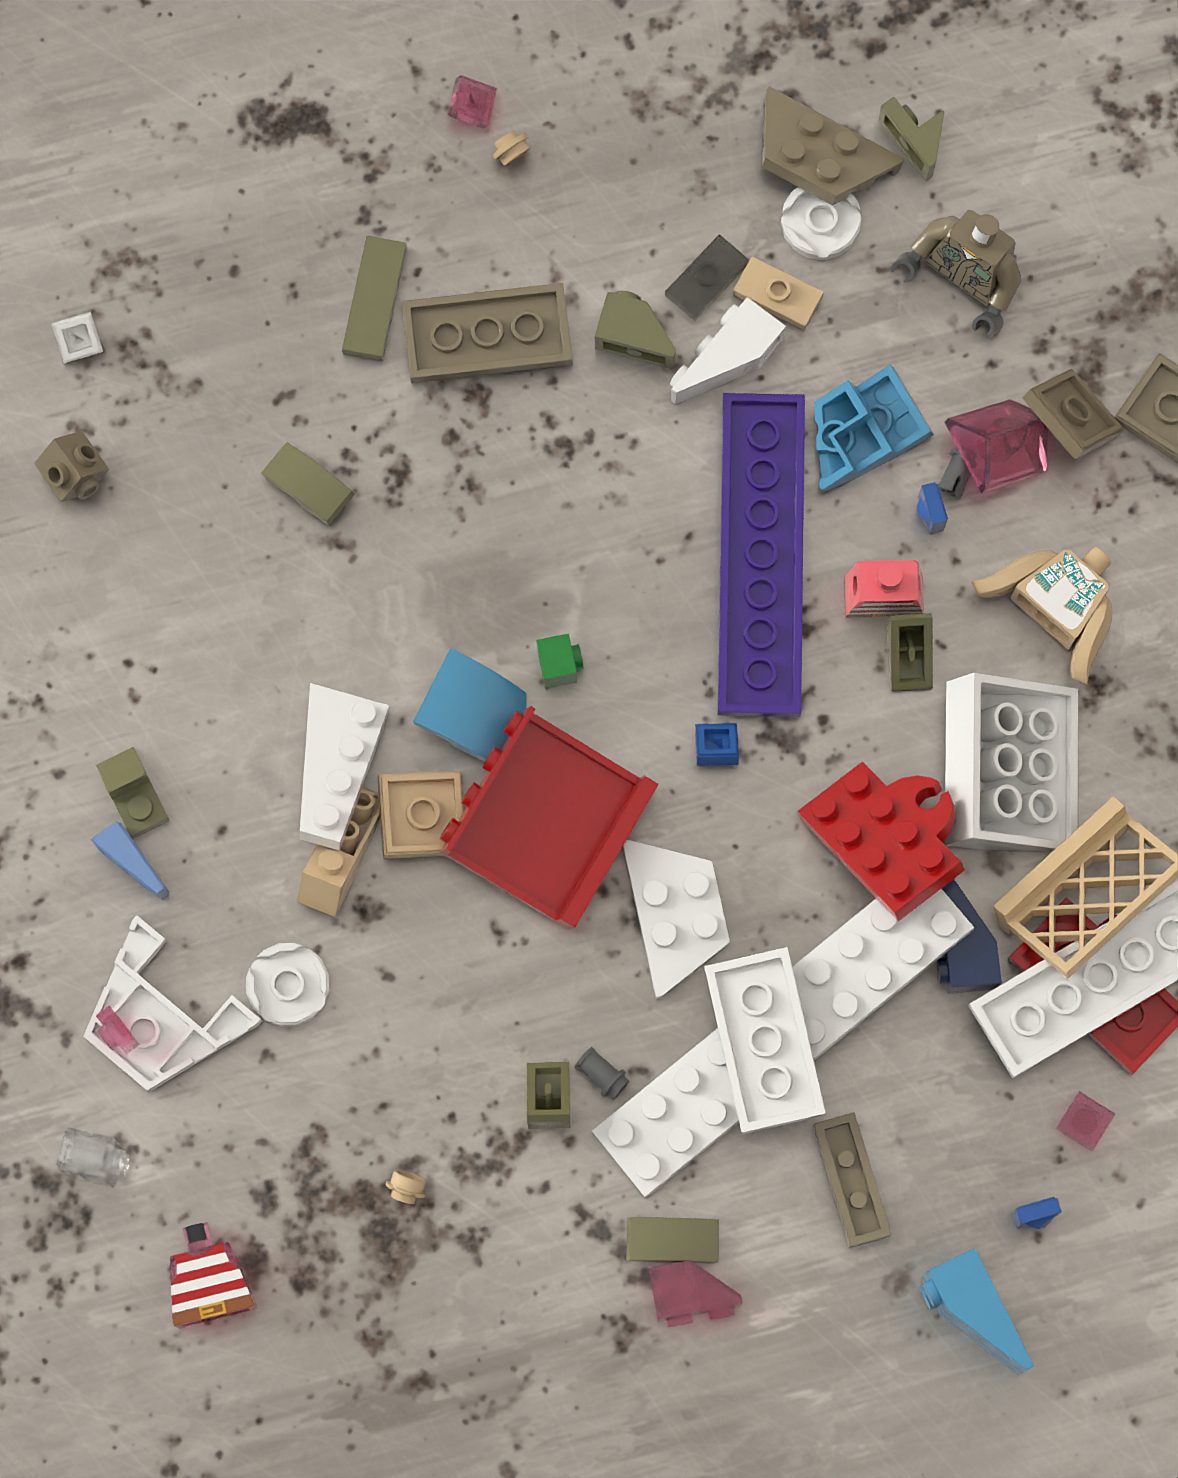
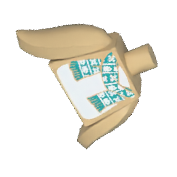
M1093 547L1082 559L1069 549H1065L1059 554L1052 550H1038L1020 557L989 576L972 581L980 597H1000L1013 592L1010 599L1066 649L1070 650L1074 645L1071 654V676L1082 683H1088L1091 665L1109 632L1112 622V603L1106 596L1110 586L1100 577L1110 566L1111 560L1101 549Z

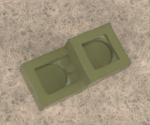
M288 442L285 443L261 472L268 482L293 497L303 509L327 525L332 523L355 495L339 479Z
M627 1218L626 1261L661 1263L718 1262L719 1219Z

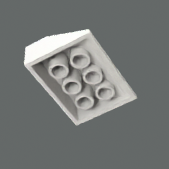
M971 673L946 682L945 792L949 791L955 805L956 820L951 833L945 839V845L978 850L1053 852L1078 829V689L980 673Z

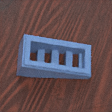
M116 821L91 839L99 851L154 896L159 897L161 900L169 896L168 889L121 822L118 823Z

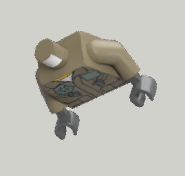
M967 210L960 219L955 216H948L933 220L911 245L913 250L902 253L891 267L893 272L899 264L907 265L910 268V274L903 282H909L919 271L920 259L923 257L926 259L925 264L985 306L991 304L989 310L977 316L972 323V329L976 331L983 325L985 320L989 322L991 329L986 338L993 336L1003 327V318L1000 313L1007 310L1021 283V274L1016 259L1013 257L1016 244L1014 239L999 229V222L994 216L989 214L979 215L973 210Z

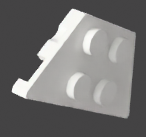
M626 840L623 845V851L655 998L661 999L686 977L691 976L700 969L710 958L715 957L729 946L730 939L712 861Z

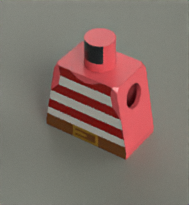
M860 561L844 577L845 618L924 614L923 574L918 561Z

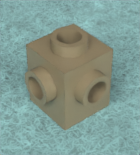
M83 431L54 438L34 462L61 502L75 497H79L81 500L90 497L100 488L98 482L109 470Z

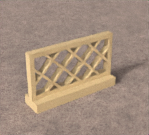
M1113 796L993 905L998 925L1010 936L1014 933L1068 979L1178 878V854L1128 815L1125 805ZM1127 830L1139 838V849L1116 850V840ZM1145 844L1148 845L1151 849H1145ZM1164 858L1171 864L1163 874L1145 875V859ZM1139 859L1140 875L1116 876V861ZM1110 861V877L1086 878V868L1092 862ZM1140 885V895L1134 901L1115 903V887ZM1110 887L1109 903L1086 904V888ZM1080 888L1079 904L1056 905V895L1063 889ZM1109 913V924L1102 930H1085V914ZM1079 915V931L1055 932L1056 916ZM1049 916V932L1031 933L1024 925L1032 917ZM1079 941V951L1067 962L1055 953V942ZM1043 942H1049V947H1047Z

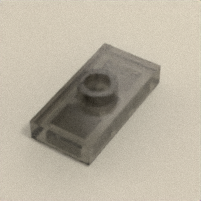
M719 234L665 291V296L696 321L745 269L749 259Z

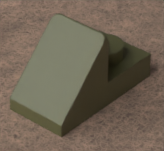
M892 97L881 105L879 121L922 177L928 181L933 177L944 111H941L918 127L917 117L911 108L907 105L901 106L897 99Z
M134 747L96 765L105 787L132 839L170 821Z

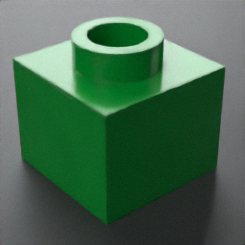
M569 633L537 639V652L545 689L577 683L576 670L584 669L579 644L571 646Z

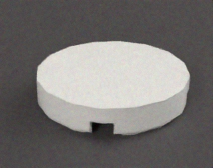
M797 187L791 192L783 206L781 226L784 238L794 251L806 258L827 260L839 257L852 247L859 236L862 219L861 210L857 199L852 193L849 194L848 198L831 205Z
M278 943L263 950L252 963L246 976V994L252 1008L266 1022L280 1027H298L313 1020L324 1008L330 993V978L322 959L311 949L297 943Z

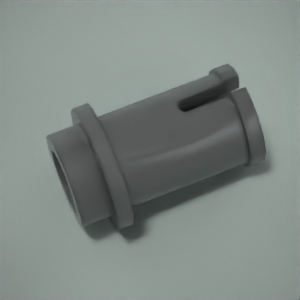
M958 443L956 449L950 450L949 454L952 458L940 483H938L941 492L948 490L946 495L957 499L961 498L974 467H979L981 463L978 460L980 452L962 443Z
M593 1047L589 1048L574 1066L575 1069L582 1072L602 1090L601 1095L603 1097L609 1096L612 1100L616 1099L630 1082L625 1077L626 1072L623 1069L618 1071L599 1055Z

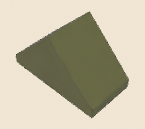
M932 613L890 616L886 628L891 690L933 688Z
M569 1062L527 1063L528 1129L571 1128Z

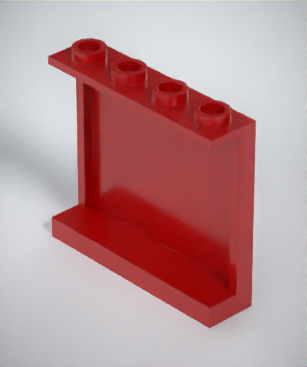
M529 706L522 714L515 711L503 730L505 734L509 735L501 749L494 746L482 766L488 772L481 784L478 785L473 782L461 801V804L466 806L465 811L459 821L452 818L441 834L440 840L445 842L440 853L565 929L570 930L578 924L659 784L645 775L639 778L534 714L535 708Z

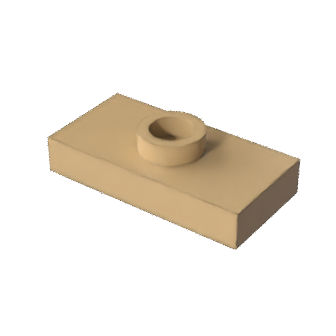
M751 256L733 289V295L742 300L748 297L766 312L802 330L806 329L824 293Z

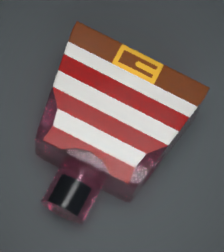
M208 1222L183 1228L188 1252L170 1256L172 1318L174 1326L180 1329L258 1309L233 1246L229 1242L213 1245Z

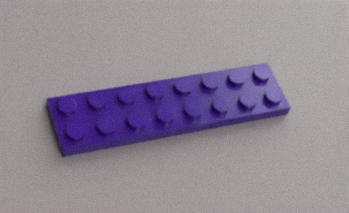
M723 393L718 715L801 717L804 394Z

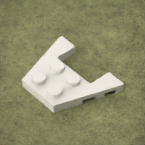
M136 915L131 922L130 931L123 948H120L115 960V967L107 986L102 991L83 1037L146 1091L151 1092L258 1027L262 1020L231 995L206 1026L201 1028L139 975L167 941Z

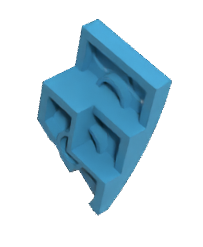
M891 364L858 386L847 380L814 402L815 422L818 429L816 445L817 452L819 453L821 477L819 479V486L826 492L889 462L934 435L897 371Z
M450 648L413 722L414 725L451 742L453 747L485 761L494 746L501 749L509 735L505 734L503 730L514 712L518 711L522 714L526 709V692L490 668Z

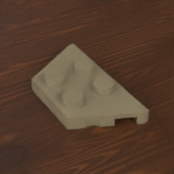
M770 86L766 90L764 97L765 121L763 124L764 148L762 151V168L831 205L848 198L849 194L854 191H862L872 186L876 178L888 172L894 175L901 169L904 158Z

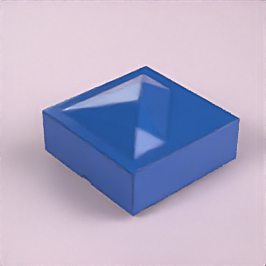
M933 482L922 485L916 510L927 526L930 535L943 532L948 517L938 484Z
M737 723L695 724L697 766L739 764Z
M1051 1197L1017 1207L1012 1215L1016 1228L1026 1225L1041 1229L1050 1224L1054 1217L1058 1216L1062 1211L1058 1198Z

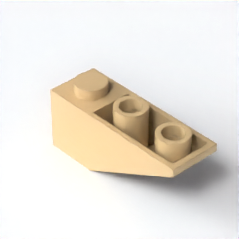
M362 787L340 851L317 844L302 872L297 902L336 917L352 886L380 820L378 793Z

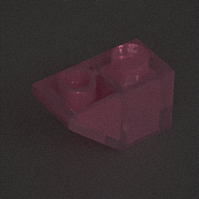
M691 1260L648 1268L657 1322L667 1321L668 1328L693 1323L692 1315L708 1312L710 1320L734 1316V1308L740 1307L743 1304L741 1294Z

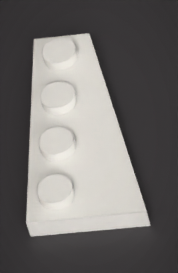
M310 683L300 840L340 851L387 720L389 705Z

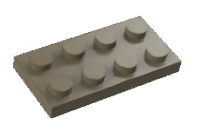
M563 283L402 301L411 383L573 365Z

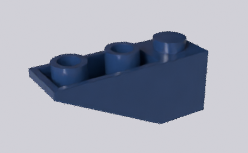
M953 879L941 889L972 924L974 930L945 953L943 958L937 960L939 983L947 984L948 994L994 990L1002 983L997 941L955 879Z

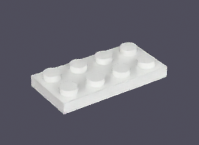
M788 947L704 966L742 1134L825 1116L826 1111Z

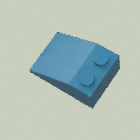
M975 1248L928 1270L922 1276L924 1283L919 1288L930 1310L937 1308L945 1320L1017 1375L1034 1367Z

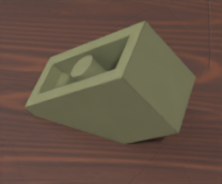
M618 291L617 294L607 292L595 334V349L673 369L676 349L648 302L641 300L639 295L629 291Z

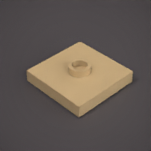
M462 771L379 774L377 781L383 859L445 856L440 853L445 842L440 840V836L452 818L459 821L465 811L464 805L461 804L463 799Z

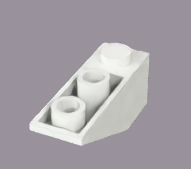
M748 297L739 307L736 304L732 305L721 319L720 324L723 327L715 337L709 334L700 343L695 352L698 357L689 368L683 365L673 376L670 385L673 387L671 389V402L676 405L760 369L784 340L786 326Z

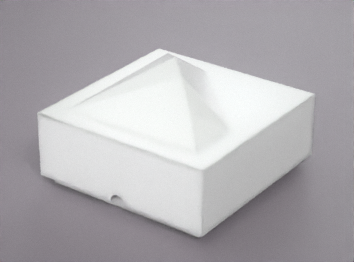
M91 312L52 323L64 363L103 352Z

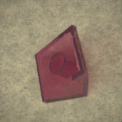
M1008 399L950 417L945 421L980 493L1042 474L1047 470L1048 428L1031 408Z

